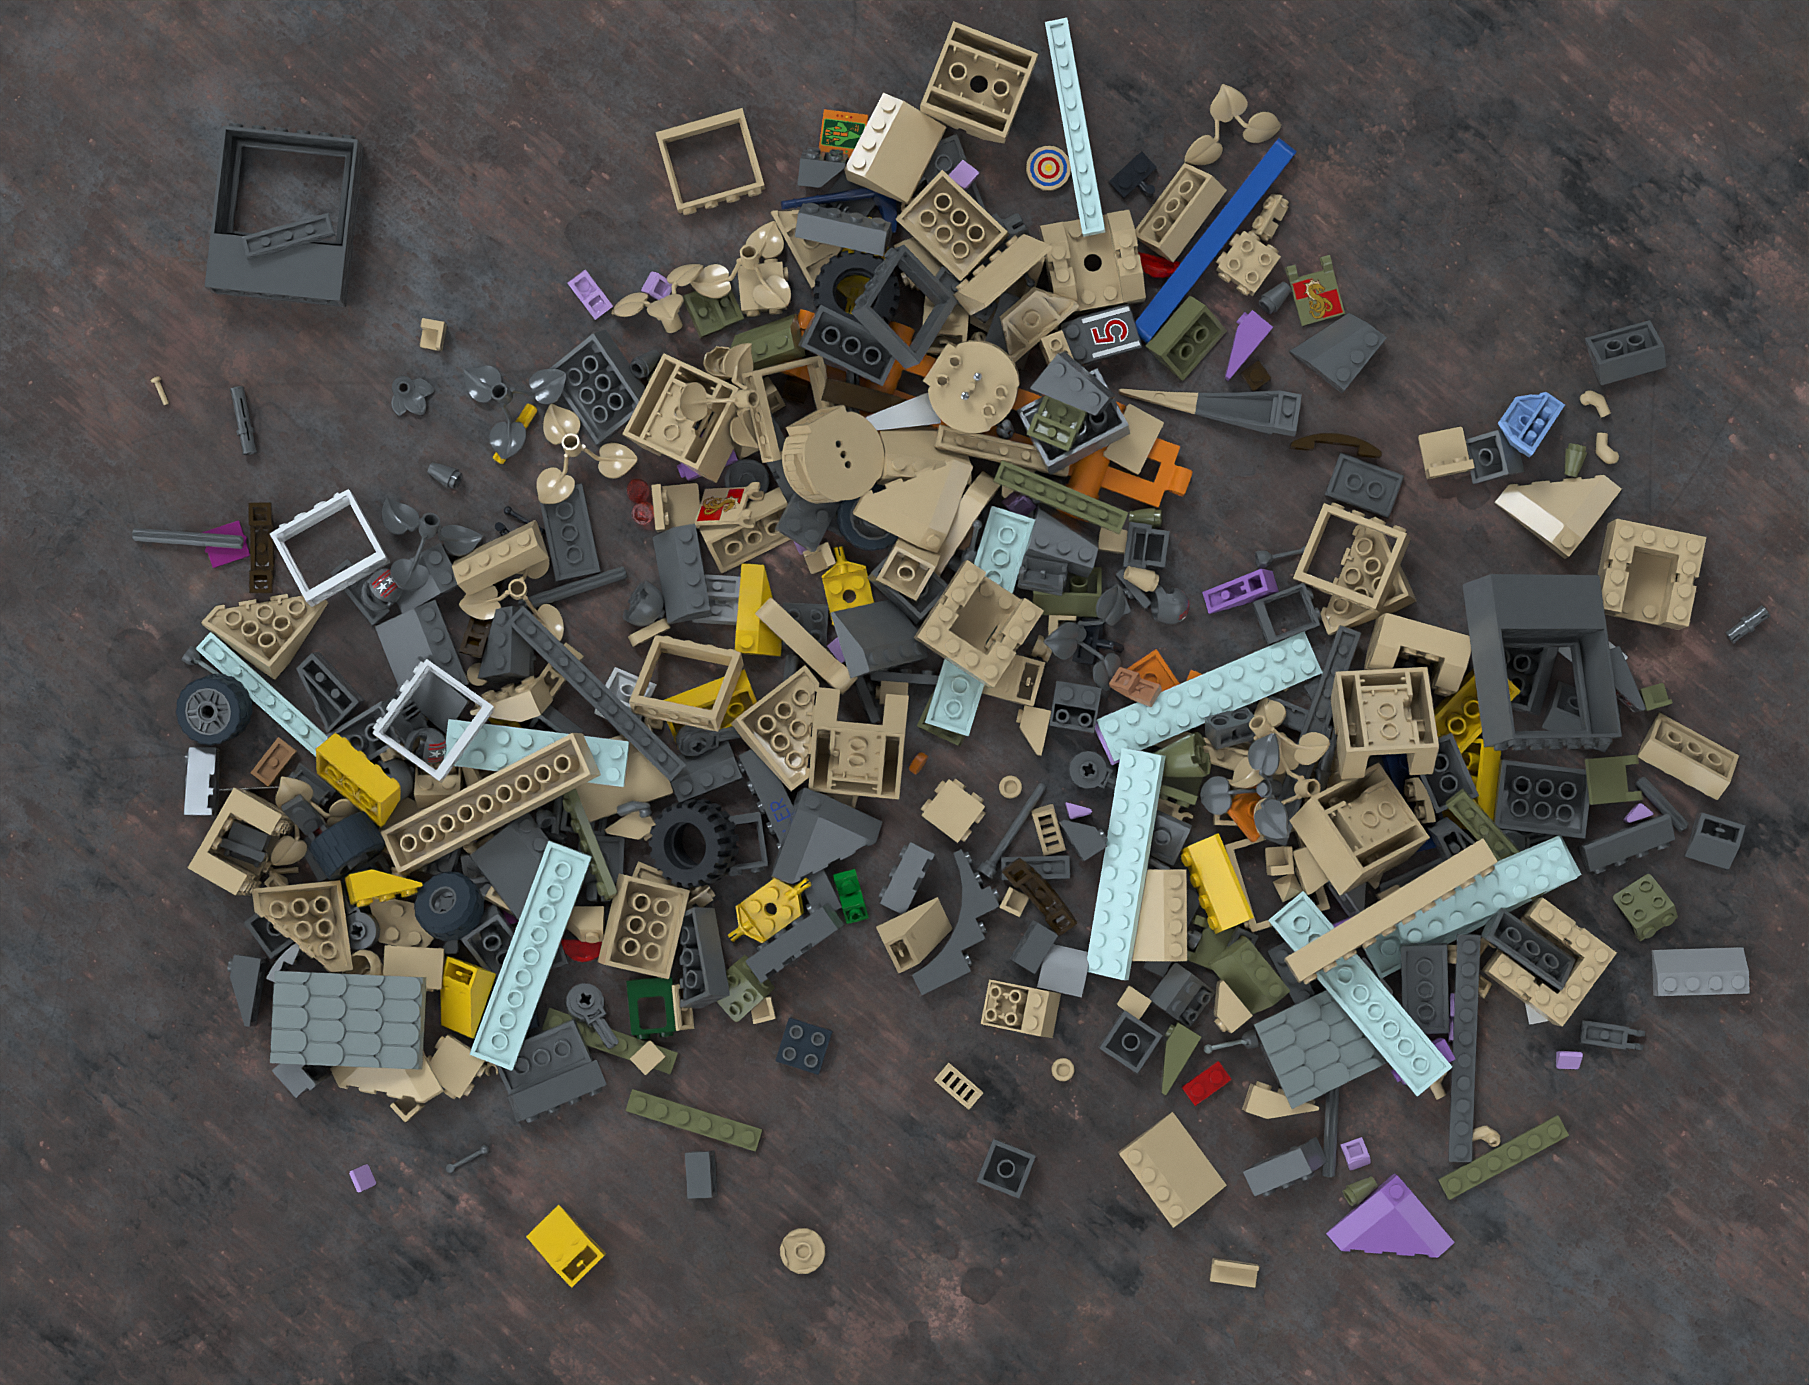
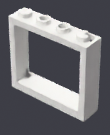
M349 489L340 494L337 492L333 496L334 498L327 502H319L311 511L298 514L294 517L293 521L288 524L279 525L280 528L270 533L303 597L311 607L391 563L355 496ZM351 505L376 553L316 587L309 589L285 541Z
M426 659L424 663L421 661L413 671L415 675L412 680H406L400 688L402 693L398 699L393 698L386 708L388 713L384 718L380 717L376 721L377 723L373 727L375 729L373 734L442 783L495 708ZM430 671L482 707L437 770L385 734Z

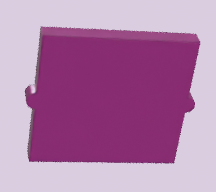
M239 520L202 532L238 535L244 538V545L241 549L206 546L205 552L208 553L213 568L250 556L246 542L247 536H244Z

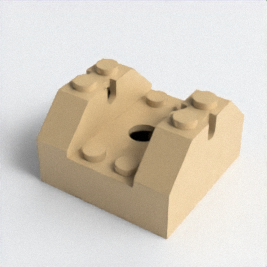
M953 21L921 102L920 111L941 124L957 130L961 128L967 134L983 140L1005 144L1036 65L1038 54ZM976 76L984 77L988 82L987 89L982 93L974 92L970 87L972 78Z
M1129 210L1103 215L1106 232L1085 237L1082 234L1080 219L1040 226L1041 241L1051 245L1053 248L1044 256L1046 257L1045 264L1051 293L1075 300L1080 306L1069 316L1116 308L1127 304L1144 303L1146 295L1140 255H1138L1137 250L1138 244L1135 228ZM1091 254L1099 256L1102 262L1100 269L1094 272L1087 270L1084 266V259Z
M1384 613L1375 620L1367 649L1364 670L1393 669L1397 657L1407 660L1409 656L1417 658V663L1430 666V663H1434L1430 688L1435 690L1434 694L1447 697L1458 691L1471 654L1470 637Z

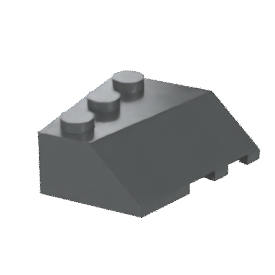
M1348 313L1289 352L1340 393H1343L1387 337L1369 323Z
M1039 502L1035 511V521L1025 555L1068 563L1069 573L1088 578L1096 560L1099 536L1065 513L1057 511V508Z

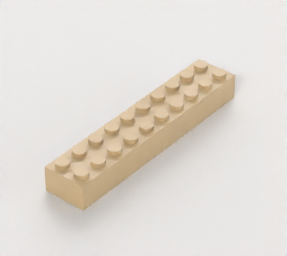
M571 733L382 831L381 834L397 872L411 873L601 774L582 733Z
M1482 838L1285 958V962L1298 983L1304 981L1306 985L1318 977L1317 972L1323 969L1326 973L1338 965L1336 963L1337 960L1343 957L1346 961L1356 955L1357 951L1355 949L1360 946L1366 949L1377 941L1375 937L1380 934L1385 937L1397 929L1395 925L1402 922L1405 925L1416 918L1415 913L1422 910L1423 913L1435 907L1436 900L1440 898L1442 901L1447 900L1455 895V889L1460 886L1462 889L1467 888L1476 881L1474 877L1480 874L1483 878L1495 870L1494 865L1498 861Z

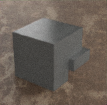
M1129 522L1123 567L1127 568L1130 566L1141 569L1163 570L1170 531L1151 529L1152 525Z
M238 820L233 822L229 836L222 837L223 840L220 847L226 848L225 856L234 857L259 868L262 862L266 861L268 855L266 851L272 835Z
M279 1063L272 1070L295 1098L308 1090L311 1091L331 1076L322 1065Z

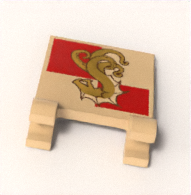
M752 482L747 487L705 489L695 525L739 524L746 528H753L756 519L751 518L752 510L745 509L748 498L755 501L763 500L764 491H759L761 484L759 482Z

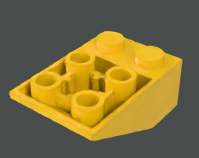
M372 869L349 874L345 878L350 904H357V908L371 905L375 899H379V902L393 900L397 894H401L402 897L415 895V893H418L417 890L423 886L421 882Z
M447 956L443 968L442 989H440L441 1025L474 1038L496 973L469 962Z
M560 1205L526 1236L571 1288L606 1254Z

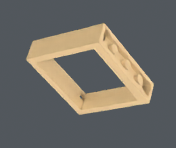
M743 108L656 132L679 213L684 215L697 212V208L704 206L705 209L718 206V202L727 200V203L740 200L739 196L746 194L749 197L756 196L762 193L761 190L765 189ZM740 123L756 183L683 203L666 143Z
M818 355L742 374L744 386H749L750 390H756L760 394L759 405L756 408H752L750 412L762 463L782 459V451H779L762 376L807 365L817 410L824 407H832L835 405L821 401L827 379L826 365H824L822 357Z
M1324 503L1293 579L1300 584L1305 583V586H1310L1316 590L1380 613L1411 537L1405 533L1406 529L1394 525L1391 528L1385 526L1386 522L1373 517L1372 520L1364 518L1365 514L1356 510H1352V513L1344 511L1345 507L1339 504L1332 503L1328 505ZM1330 515L1397 538L1373 598L1306 574Z
M655 635L629 700L631 711L640 716L718 732L744 666L741 652L733 649L717 648L713 645L697 644L690 640L673 639L670 636ZM661 652L729 666L712 710L644 697Z
M1292 827L1291 832L1295 831L1299 847L1306 846L1295 828ZM1260 836L1255 842H1250L1247 838L1224 845L1252 914L1253 911L1234 849L1266 840L1263 839L1264 836ZM1321 886L1314 892L1317 908L1323 911L1330 909L1324 887ZM1255 918L1243 923L1245 929L1249 928L1251 932L1272 926L1268 920L1256 924Z

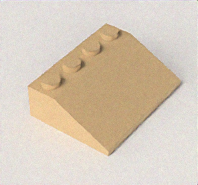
M883 93L844 168L847 180L908 205L946 130V126L905 101Z
M943 170L896 218L915 239L960 281L967 277L1009 236L1008 232Z
M1025 234L1018 238L1014 235L1005 243L1007 246L1002 252L997 250L989 257L991 262L988 265L984 266L981 264L972 272L974 277L970 281L964 279L956 286L958 291L953 296L970 316L991 304L1052 250V246Z
M921 425L877 430L884 449V467L881 477L877 479L878 485H885L902 478L903 482L916 477L915 472L930 466L933 470L945 466V460L950 458H956L971 464L968 455L934 448L938 428ZM970 474V476H969V479H968V482H967V484H966V487H965L964 492H965V491L971 486V484H972V482H971V474Z
M648 725L647 727L654 733L651 726ZM623 735L610 738L614 740L628 741ZM632 743L629 744L624 787L586 782L576 788L589 823L618 813L617 806L630 801L648 803L674 794L670 781Z
M1147 870L1132 961H1187V870Z
M619 874L615 887L617 894L612 900L598 962L608 966L669 979L690 890Z
M1173 1112L1118 1152L1173 1228L1227 1186Z

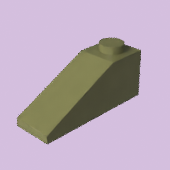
M1178 1022L1175 1026L1171 1024L1164 1035L1167 1037L1164 1048L1161 1093L1167 1095L1201 1039V1036Z

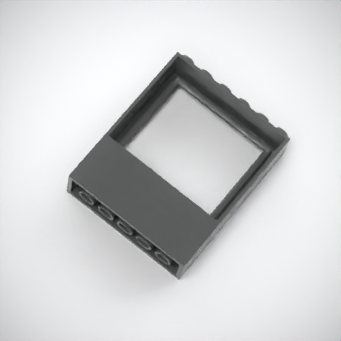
M230 123L229 126H223L205 288L213 294L346 307L364 151L362 144L353 135L344 134L342 138L333 137V134L327 132H320L319 135H310L311 132L306 130H297V133H290L285 128H274V131L265 130L266 127L252 125V128H243V125L238 123ZM242 147L345 157L336 242L319 240L247 260L241 237L253 233L233 231Z
M1490 574L1462 584L1484 747H1494V751L1507 750L1508 747H1512L1514 751L1524 750L1526 747H1530L1531 750L1544 749V746H1548L1549 750L1561 749L1563 746H1566L1568 750L1578 749L1581 746H1584L1585 749L1598 748V744H1612L1613 739L1622 737L1599 575ZM1570 647L1582 730L1515 731L1504 648Z

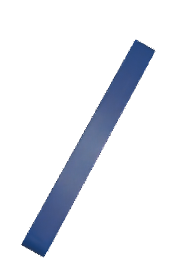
M1277 139L1136 320L1135 324L1139 337L1146 344L1154 337L1297 151L1283 140Z

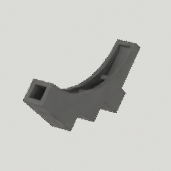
M962 849L953 853L960 871L962 883V906L958 923L950 940L940 954L927 966L912 974L921 995L971 972L969 967L973 964L968 954H962L961 951L985 939L983 934L987 933L982 921L977 922L975 918L999 907L998 902L1001 901L996 888L991 889L988 886L981 890L982 879L978 872L973 873L970 867L973 861L968 851L963 853Z

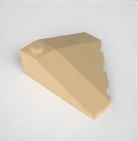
M950 458L945 460V466L935 470L930 466L915 472L916 477L903 482L902 478L885 484L886 489L873 494L872 490L861 496L853 514L918 547L937 553L949 532L973 466L956 458Z
M1598 475L1591 479H1581V477L1563 479L1562 482L1552 483L1550 481L1532 482L1531 485L1523 486L1511 484L1506 487L1494 503L1566 559L1585 538L1621 491V488L1605 475Z
M1357 525L1352 534L1356 536L1351 549H1346L1341 561V565L1344 567L1340 577H1335L1333 584L1373 598L1393 549L1385 534ZM1400 565L1380 613L1332 596L1328 607H1323L1321 617L1330 636L1337 632L1339 625L1347 628L1355 627L1377 619L1384 613L1396 612L1416 602V598Z
M288 594L272 596L270 597L271 601L257 603V600L254 599L239 602V607L226 609L225 605L215 606L201 622L202 625L259 670L276 679L291 662L327 606L328 601L324 600L311 607L303 595L289 598Z
M806 665L731 723L748 746L790 791L808 779L810 768H807L808 755H811L812 737L810 736L815 711L814 698L819 682Z
M340 880L252 889L255 913L270 921L274 925L273 927L286 938H291L299 945L298 948L323 964L324 969L329 973L353 970Z
M424 1051L422 1069L333 1066L330 1068L338 1086L344 1089L354 1086L359 1087L360 1092L376 1094L377 1091L387 1092L388 1097L403 1100L405 1096L414 1097L415 1101L420 1103H426L444 1092Z

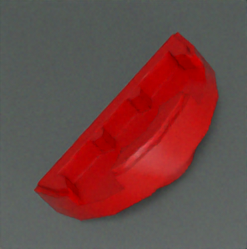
M1138 252L1142 271L1154 278L1171 277L1181 264V262H1172L1165 258Z
M579 939L561 940L563 950L574 961H592L600 954L602 942L588 943L581 942Z

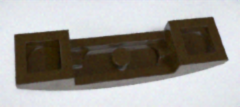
M827 378L821 401L875 414L905 402L907 399Z
M1320 433L1305 436L1291 442L1289 448L1313 451L1315 443L1358 447V457L1379 459L1382 456V452L1372 444L1353 436L1338 433Z
M272 502L248 503L251 570H249V593H273L274 541L270 535L274 531Z
M504 579L493 584L498 591V597L501 596ZM470 616L459 653L482 658L493 619L480 620Z
M1018 858L1001 871L1015 888L1019 887L1044 914L1045 921L1059 937L1077 924L1076 919L1055 890L1027 862Z

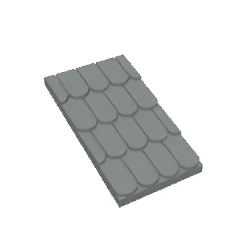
M1371 968L1370 970L1379 979L1375 969ZM1327 990L1254 1024L1261 1043H1259L1261 1051L1277 1086L1283 1089L1291 1109L1388 1063Z
M275 971L270 1063L422 1069L427 977Z

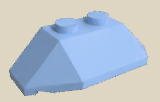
M1547 392L1540 393L1539 395L1515 397L1498 422V425L1510 445L1530 458L1565 404Z

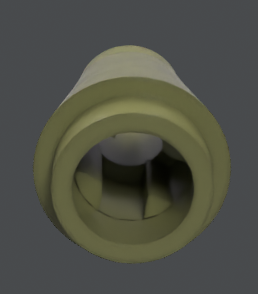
M1569 443L1568 448H1565V475L1578 477V473L1588 453L1586 452V446Z
M1152 507L1130 511L1129 522L1152 525L1151 529L1162 527V509Z
M1370 1176L1346 1185V1189L1342 1192L1351 1206L1359 1205L1378 1188V1185L1374 1178Z

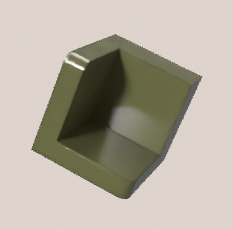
M1663 683L1638 690L1646 708L1643 712L1673 703L1672 699H1668Z

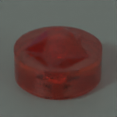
M633 479L628 483L626 492L631 501L643 502L649 496V487L644 480Z
M647 501L638 502L632 509V518L638 524H649L654 518L653 505Z

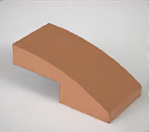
M1122 667L1118 668L1109 683V686L1117 692L1149 707H1152L1162 691L1160 684L1141 679L1139 673Z

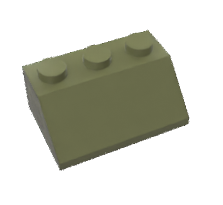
M1189 296L1147 343L1146 347L1157 360L1183 381L1227 330L1206 305Z
M797 314L735 335L730 347L731 349L739 344H752L753 371L787 363L806 356L804 348L798 346L802 336Z
M1093 567L1088 578L1068 572L1067 584L1062 596L1033 591L1032 603L1044 610L1042 615L1098 617L1096 614V604L1102 595L1101 567Z
M1244 935L1208 963L1251 1014L1275 1005L1290 992L1289 988Z

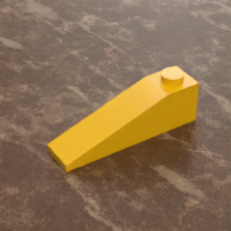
M741 565L735 650L741 652V654L781 657L782 639L755 614L770 597L773 599L764 565Z

